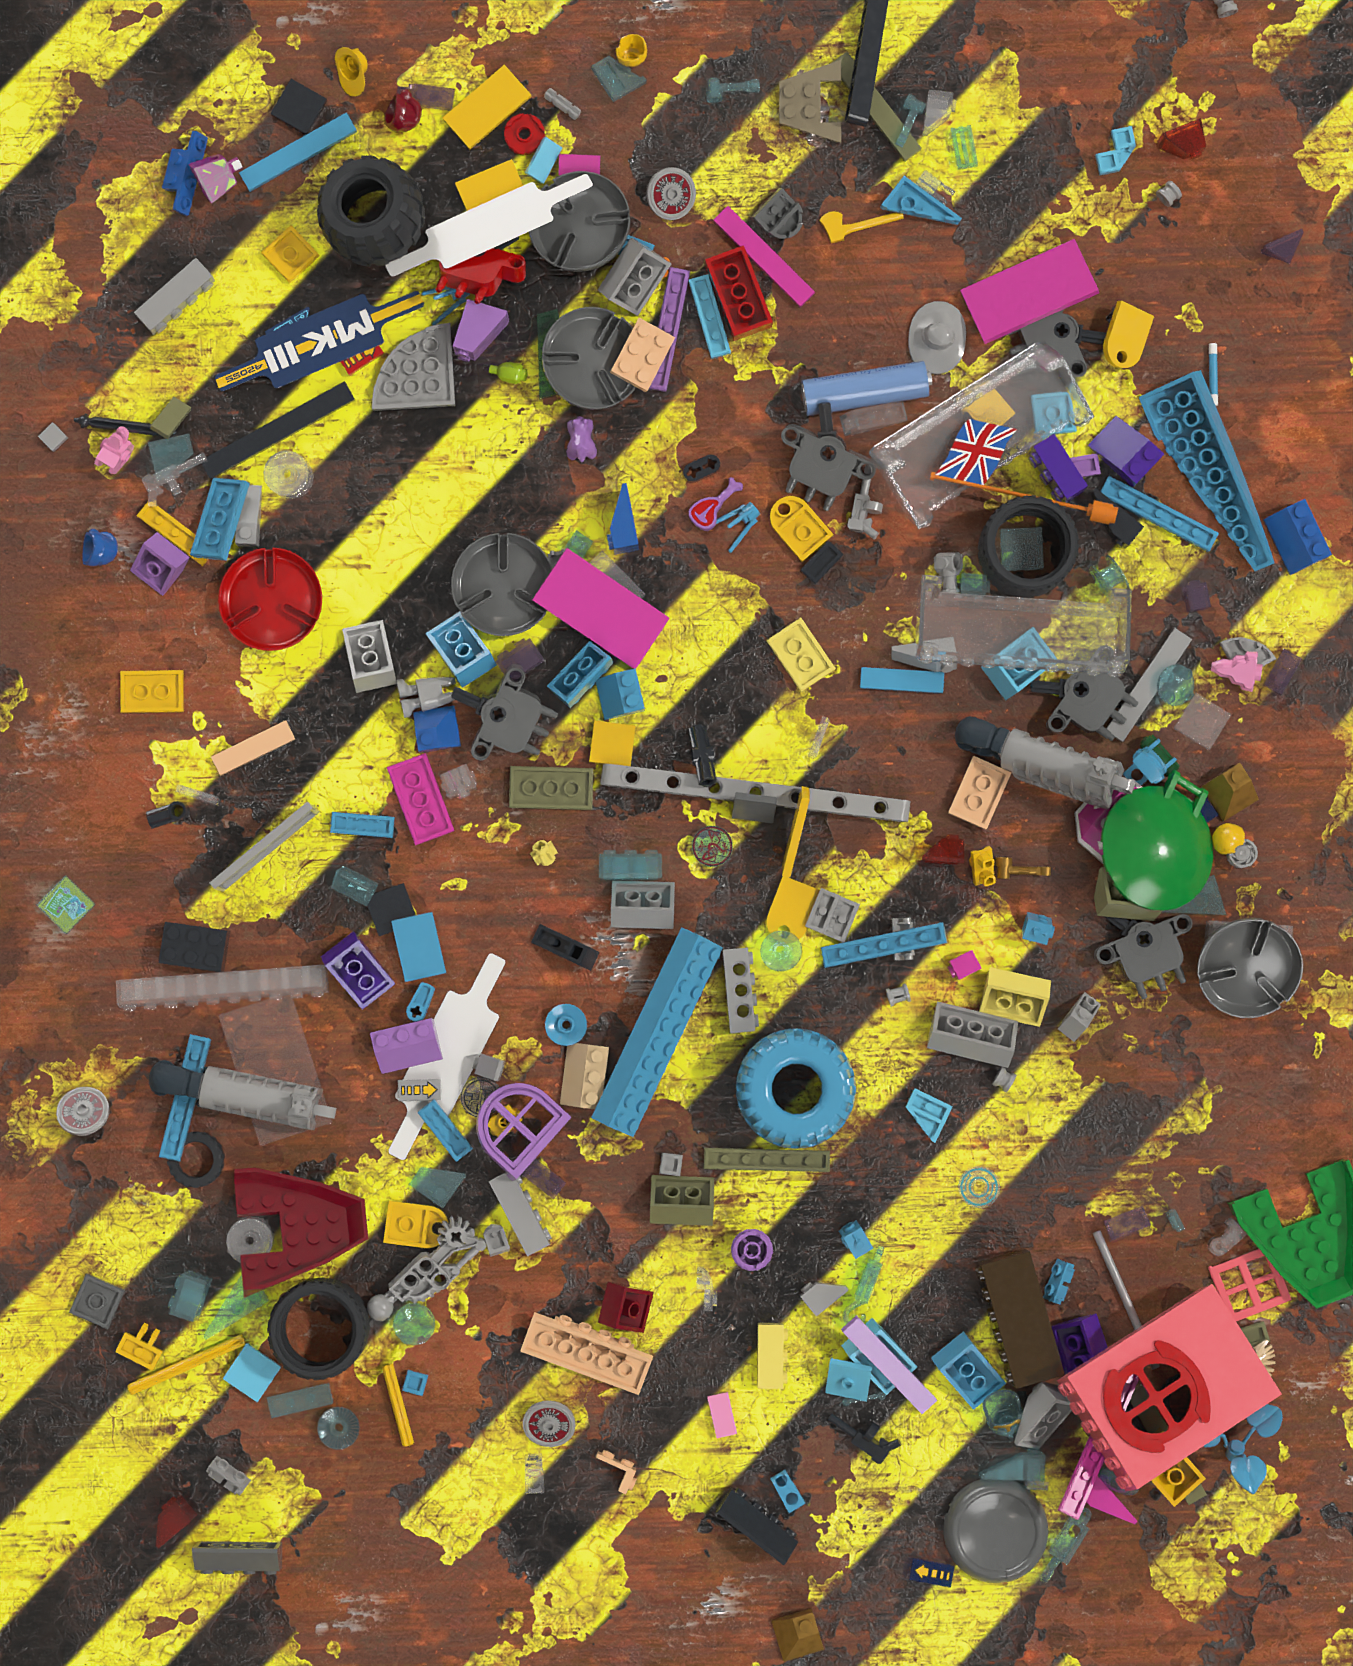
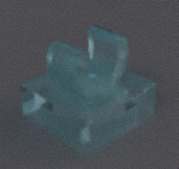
M576 530L565 548L583 558L592 546L593 541Z

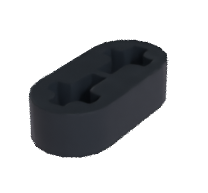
M715 455L704 456L686 465L683 470V477L689 483H696L718 472L720 460ZM707 460L716 461L715 469L710 467L703 469V467L708 464ZM690 468L693 471L700 468L701 471L696 473L695 478L687 476Z

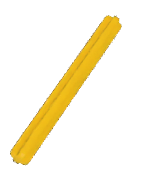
M242 1334L128 1384V1390L131 1395H134L246 1344Z

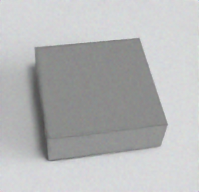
M53 422L38 436L53 452L68 439Z
M662 1152L659 1174L680 1176L683 1155Z

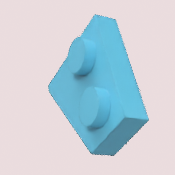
M914 1088L905 1107L931 1141L935 1143L953 1106Z

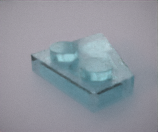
M610 56L593 64L591 67L613 102L647 82L645 77H639L631 72L630 68L619 64L617 60Z
M190 434L148 442L157 482L162 481L194 455Z

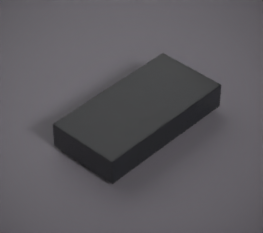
M828 540L800 572L816 585L844 554Z

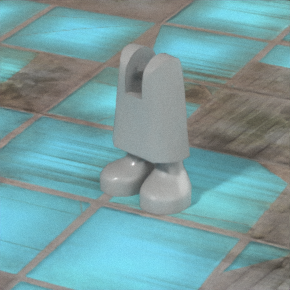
M455 677L416 679V685H408L403 679L396 680L400 699L416 694L419 696L416 699L401 700L404 718L410 717L416 708L421 707L423 712L455 700L451 698L452 692L444 694L442 692V687L456 684Z

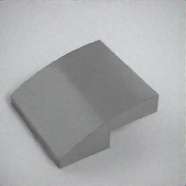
M821 888L805 927L844 943L860 904Z

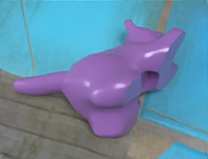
M579 416L567 422L571 438L567 446V457L570 460H575L578 457L580 462H583L586 457L589 459L595 458L597 449L591 439L593 421Z

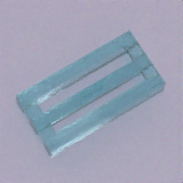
M971 125L951 128L950 132L957 170L978 167ZM964 132H967L973 163L969 162ZM956 133L960 134L965 164H961Z

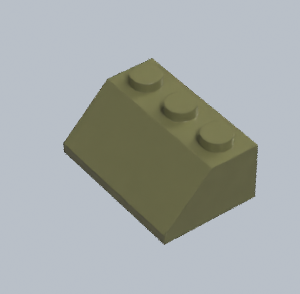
M1105 867L1099 869L1094 895L1097 916L1154 921L1162 912L1161 910L1144 909L1131 903L1114 887V882L1109 872H1106Z
M652 1175L650 1223L713 1226L714 1177Z

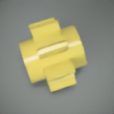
M540 840L533 845V852L530 855L537 865L541 863L543 866H548L555 861V854L558 852L551 841L547 843L545 840Z

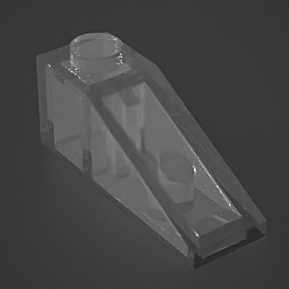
M903 401L855 409L839 416L844 436L860 434L908 421Z

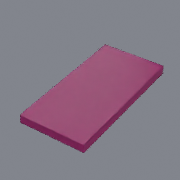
M1075 239L960 290L984 344L1099 294V289Z
M568 548L565 549L532 599V601L633 669L638 667L670 619Z

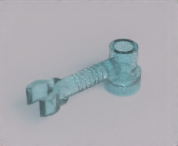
M710 78L707 80L706 101L709 103L721 102L723 100L722 92L738 90L759 92L760 82L758 79L739 83L720 84L718 78Z
M910 93L907 95L902 109L909 111V114L895 143L902 148L906 143L917 114L922 115L926 107V103L916 99V96Z

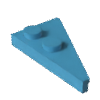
M903 176L880 206L882 210L958 225L962 219L906 176Z

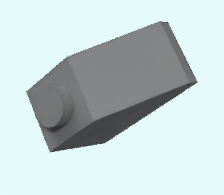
M481 1053L480 1057L476 1056L472 1068L476 1069L475 1074L494 1081H500L506 1061Z
M809 1282L801 1289L800 1297L815 1316H818L849 1291L846 1285L822 1282L812 1284Z

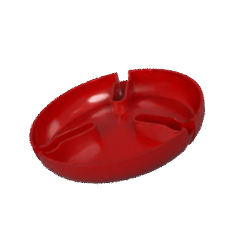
M260 548L238 558L225 573L218 595L220 614L223 622L227 624L230 633L245 645L263 651L283 650L296 645L307 637L320 617L323 599L319 579L312 567L297 554L281 548L269 550Z

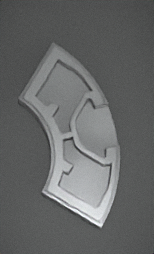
M1237 637L1219 643L1226 657L1230 660L1236 655H1245L1247 651L1258 652L1257 664H1263V666L1276 660L1274 654L1265 645L1251 639Z

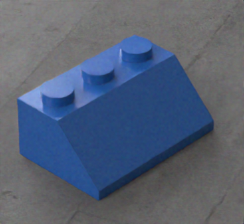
M1305 499L1263 520L1289 575L1297 573L1332 555Z

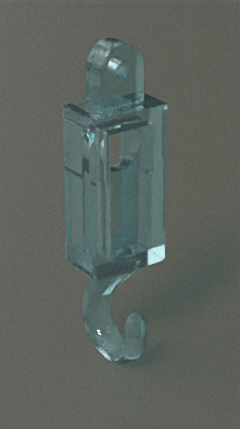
M878 1245L873 1259L868 1258L854 1294L856 1300L843 1311L842 1318L845 1325L851 1321L849 1313L863 1304H868L883 1265L880 1259L884 1247ZM862 1314L860 1317L863 1322L866 1320L865 1314Z
M1083 1508L1079 1520L1069 1517L1048 1551V1553L1053 1555V1558L1045 1567L1040 1577L1042 1584L1048 1583L1054 1574V1569L1061 1561L1068 1565L1090 1529L1086 1527L1091 1518V1511L1088 1508ZM1072 1525H1077L1080 1528L1077 1537H1071L1068 1533Z

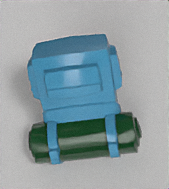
M1152 734L1145 736L1140 742L1141 749L1133 754L1134 764L1123 775L1127 779H1133L1131 772L1134 769H1139L1143 773V778L1136 781L1138 784L1142 785L1147 780L1157 784L1164 779V776L1168 777L1174 769L1178 771L1180 765L1177 763V759L1173 758L1163 747L1160 739H1157Z

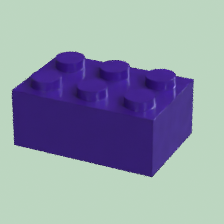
M1055 434L1033 446L1028 454L1030 456L1028 460L1032 467H1037L1041 473L1039 477L1045 486L1048 485L1052 490L1050 494L1053 500L1067 503L1083 493L1088 485Z

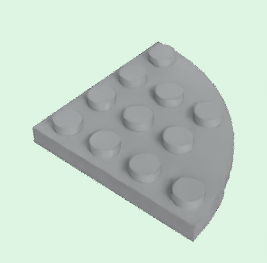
M450 323L427 327L425 330L406 338L390 353L383 363L374 385L372 397L373 411L455 406Z

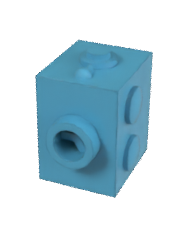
M1027 912L1022 928V939L1047 945L1049 938L1052 939L1055 926L1052 925V919L1044 915Z
M857 1220L844 1225L839 1230L843 1244L847 1249L849 1248L855 1259L873 1249Z

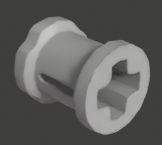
M906 983L902 984V987L891 990L889 988L886 989L890 1007L894 1006L895 1003L911 1001Z

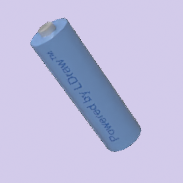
M924 361L802 380L801 391L804 409L807 416L819 414L818 405L823 402H829L831 404V412L929 397V385H932L931 372L926 370Z

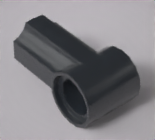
M174 801L169 805L147 811L148 824L151 829L179 820H185L190 815V808L184 802ZM178 805H181L183 807V814L177 817L174 810Z

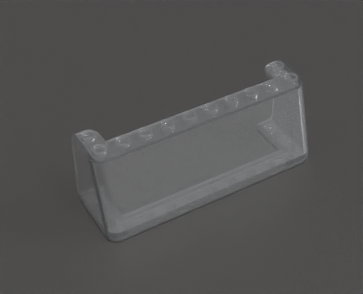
M1038 342L875 445L869 451V455L908 519L920 529L931 524L934 517L931 512L932 510L939 509L949 499H954L966 488H971V486L939 479L930 480L931 472L937 473L948 457L958 432L968 419L1018 429L1008 441L996 467L998 469L1011 463L1018 455L1027 453L1032 446L1048 438L1054 432L1063 430L1068 423L1083 427L1095 416L1064 357L1047 343Z
M921 576L916 601L915 654L916 659L921 663L940 662L943 665L959 663L967 667L982 665L985 668L1001 666L1010 670L1024 668L1027 671L1044 669L1047 672L1066 671L1069 674L1086 672L1089 675H1099L1101 673L1108 674L1111 677L1120 676L1125 672L1129 664L1131 589L1111 588L1103 604L940 592L943 576Z

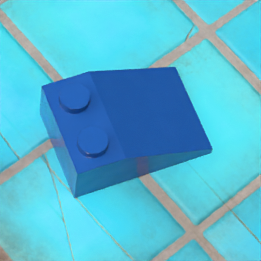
M627 483L622 484L610 526V534L607 535L609 550H614V555L639 550Z

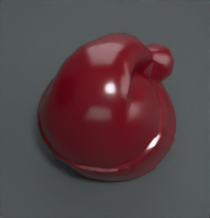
M409 89L402 90L401 94L396 93L386 110L384 124L394 132L410 131L417 127L421 120V105L418 100L412 97Z

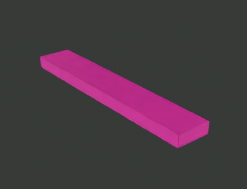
M729 206L713 220L738 247L744 245L748 257L800 308L815 294V291Z

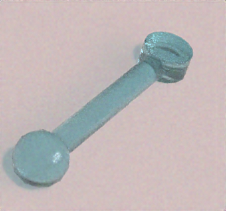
M880 1391L878 1394L868 1396L867 1400L877 1398L883 1400L886 1394ZM845 1398L842 1401L844 1406H849L851 1403L861 1402V1400Z

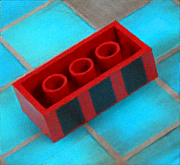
M744 245L705 259L707 273L733 341L772 328L773 320Z

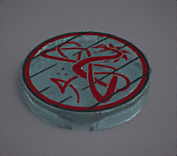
M707 826L700 829L692 841L694 857L700 864L707 867H717L724 864L730 858L733 851V842L730 835L725 829L718 826Z

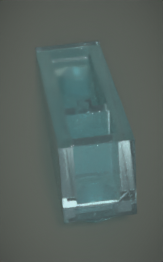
M1027 1449V1452H1020L979 1472V1477L985 1480L1045 1481V1455L1043 1452H1040V1449Z

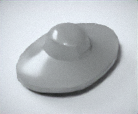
M934 301L921 307L911 321L908 335L909 354L913 362L924 361L926 370L930 371L931 374L938 375L952 370L960 362L964 353L966 343L965 322L960 311L952 304Z

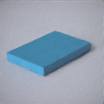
M433 912L391 921L405 982L446 973Z

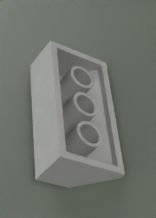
M937 1001L927 1048L1008 1068L1015 1050L1018 1021Z

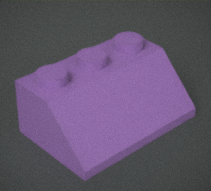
M433 1018L370 1033L374 1053L382 1074L443 1059Z

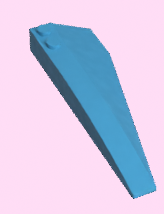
M1201 370L1187 374L1140 396L1139 400L1158 441L1162 439L1166 452L1178 464L1180 471L1184 472L1189 479V483L1206 506L1212 510L1216 516L1215 518L1226 529L1231 540H1234L1240 548L1239 551L1253 570L1257 571L1274 564L1275 562L1245 477Z

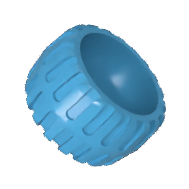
M785 1029L762 1038L749 1050L741 1063L737 1075L736 1097L746 1123L764 1140L784 1148H807L828 1140L843 1127L850 1116L855 1102L856 1081L854 1071L847 1056L831 1039L808 1029ZM790 1064H803L812 1068L818 1074L821 1081V1096L818 1103L811 1110L802 1114H791L782 1110L776 1104L772 1095V1083L775 1075L783 1067Z

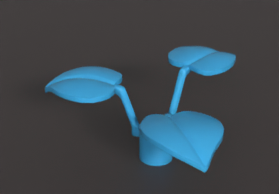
M1266 1404L1246 1418L1248 1424L1253 1427L1242 1441L1232 1440L1228 1442L1225 1434L1222 1433L1203 1446L1214 1447L1220 1442L1221 1437L1224 1447L1227 1448L1226 1457L1231 1461L1230 1470L1232 1476L1242 1488L1251 1494H1255L1264 1481L1267 1469L1265 1463L1259 1457L1253 1455L1246 1457L1243 1454L1245 1451L1244 1445L1255 1430L1263 1438L1276 1434L1282 1423V1411L1277 1406Z

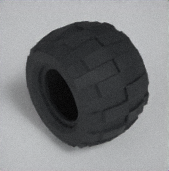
M366 155L361 156V159L354 160L350 158L342 162L343 165L337 170L333 169L326 176L327 182L321 186L318 194V222L327 242L343 258L351 259L352 262L358 265L369 267L371 264L385 266L390 261L407 255V250L411 245L415 246L420 238V228L423 227L425 208L422 205L423 197L416 182L407 171L386 158L381 157L378 159L375 156ZM375 191L387 192L386 208L377 219L368 223H356L347 218L352 205L362 196Z

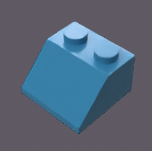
M636 668L617 672L599 678L596 681L604 720L645 711Z

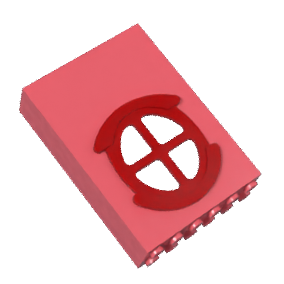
M1213 1284L1198 1289L1057 1380L1060 1393L1070 1401V1409L1075 1415L1080 1417L1083 1430L1091 1435L1094 1440L1092 1441L1093 1446L1098 1452L1102 1453L1105 1458L1104 1463L1106 1467L1114 1472L1117 1477L1115 1478L1116 1483L1125 1492L1139 1489L1282 1395ZM1164 1364L1175 1368L1180 1373V1378L1161 1391H1156L1143 1369L1146 1365ZM1135 1374L1149 1397L1135 1408L1125 1412L1121 1406L1122 1390L1128 1378ZM1186 1385L1190 1390V1405L1184 1418L1177 1423L1164 1405L1163 1399L1181 1386ZM1156 1406L1167 1423L1168 1430L1162 1433H1146L1136 1429L1132 1425L1131 1420L1149 1407Z

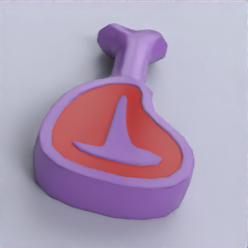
M730 477L728 487L718 497L701 499L690 508V520L701 530L709 531L713 529L717 522V512L723 502L735 491H742L743 484L736 482L734 478Z

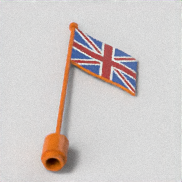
M968 419L958 432L948 457L937 473L931 472L930 480L939 479L1018 497L1028 495L985 485L996 469L1008 441L1018 429ZM1052 500L1053 503H1058L1060 506L1087 511L1086 516H1090L1089 521L1108 525L1109 523H1115L1118 507H1114L1113 504L1096 500L1093 501V504L1089 503L1088 507Z

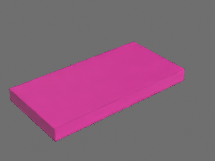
M426 753L387 767L415 845L455 831Z

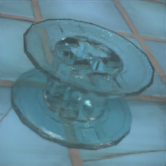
M1107 554L1105 559L1108 567L1100 572L1092 565L1089 566V569L1099 589L1112 601L1114 599L1111 591L1113 587L1118 584L1126 590H1129L1130 587L1119 565Z

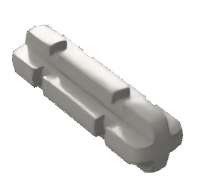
M552 88L545 92L544 98L546 100L552 101L553 105L564 113H568V116L576 120L579 117L581 110L575 105L572 106L570 101L560 94L557 95L556 91Z

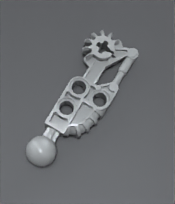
M450 1217V1223L443 1221L442 1225L444 1228H438V1233L442 1234L437 1238L440 1246L432 1253L421 1252L388 1284L389 1291L385 1295L373 1296L367 1303L369 1316L376 1321H384L393 1313V1303L397 1299L401 1302L409 1300L417 1304L418 1301L425 1302L426 1298L434 1297L435 1292L439 1293L447 1288L449 1283L459 1275L460 1268L471 1260L479 1251H483L486 1248L485 1240L475 1236L474 1229L468 1227L469 1222L464 1221L462 1223V1217H458L457 1222H454L453 1217ZM452 1232H459L460 1238L457 1236L452 1237ZM471 1248L457 1264H442L453 1252ZM423 1260L431 1262L430 1266L426 1268L420 1266V1263ZM411 1274L416 1279L413 1282H407L405 1277ZM442 1274L446 1278L442 1282H437L435 1277Z

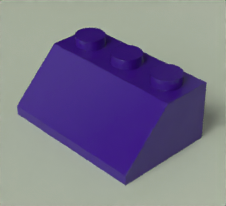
M1097 1314L1078 1317L1051 1326L1065 1375L1107 1348Z

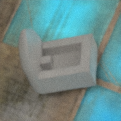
M490 1224L483 1233L490 1257L510 1251L503 1227L498 1224Z

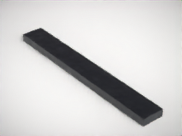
M344 381L202 459L200 462L210 480L354 402L355 398Z

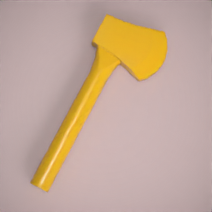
M828 212L821 217L820 222L832 244L843 241L844 237L852 232L901 220L904 217L902 213L895 212L853 224L842 225L841 213Z

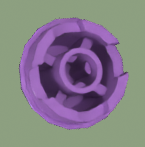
M746 1229L734 1238L731 1253L738 1266L748 1271H755L768 1264L773 1254V1248L769 1237L764 1232L757 1229Z

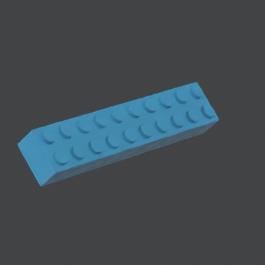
M681 927L591 1118L634 1137L723 947Z

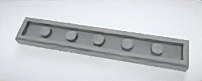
M1176 628L1173 629L1129 694L1138 701V705L1133 707L1124 702L1118 710L1127 721L1122 724L1112 719L1106 728L1121 742L1127 737L1192 641L1191 638Z

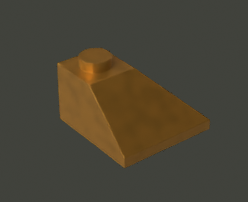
M1241 763L1234 765L1201 786V788L1208 791L1207 797L1223 822L1259 800L1252 780Z
M812 1608L771 1620L784 1662L824 1650Z

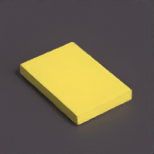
M799 618L767 640V643L800 692L836 669L802 618Z

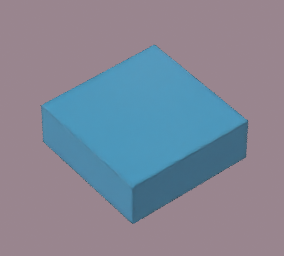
M408 1369L402 1391L423 1396L429 1375Z

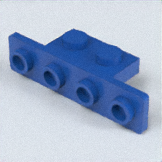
M192 131L187 150H171L162 188L166 191L177 192L173 210L184 216L189 215L197 185V180L189 164L203 159L208 140L206 136L198 131Z

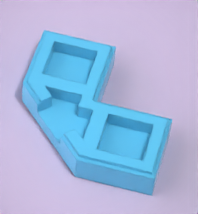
M1132 126L1111 130L1115 150L1095 155L1099 176L1119 172L1136 147Z

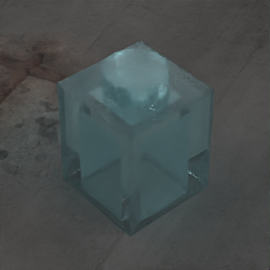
M962 573L960 575L959 596L984 598L986 593L990 591V581L987 580V575Z

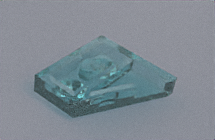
M421 1167L409 1185L441 1208H444L466 1177V1174Z

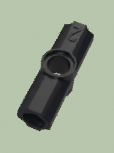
M697 724L688 730L691 743L692 765L696 768L698 784L703 787H711L717 782L714 768V751L709 743L706 726Z

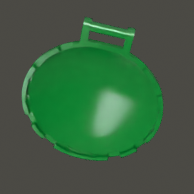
M1175 769L1169 774L1164 787H1141L1133 790L1132 794H1126L1124 797H1121L1110 809L1101 832V842L1103 843L1102 861L1106 872H1109L1114 882V887L1131 903L1153 911H1167L1189 903L1205 886L1213 864L1211 832L1204 816L1200 812L1208 796V791L1197 787L1180 776L1181 773ZM1176 784L1196 795L1194 800L1192 801L1175 790Z

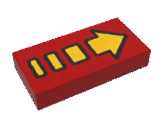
M378 345L340 362L349 376L382 356L384 352Z

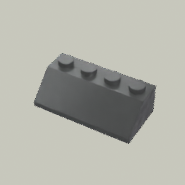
M198 1541L192 1548L194 1569L200 1570L201 1574H212L213 1571H221L222 1574H234V1571H243V1574H255V1571H264V1574L267 1575L277 1574V1571H280L282 1568V1542Z

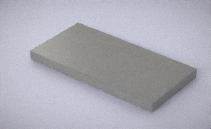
M307 801L209 882L215 890L224 892L319 813L317 808Z

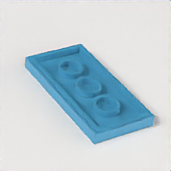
M213 478L190 552L191 556L227 561L249 488V482L245 480Z

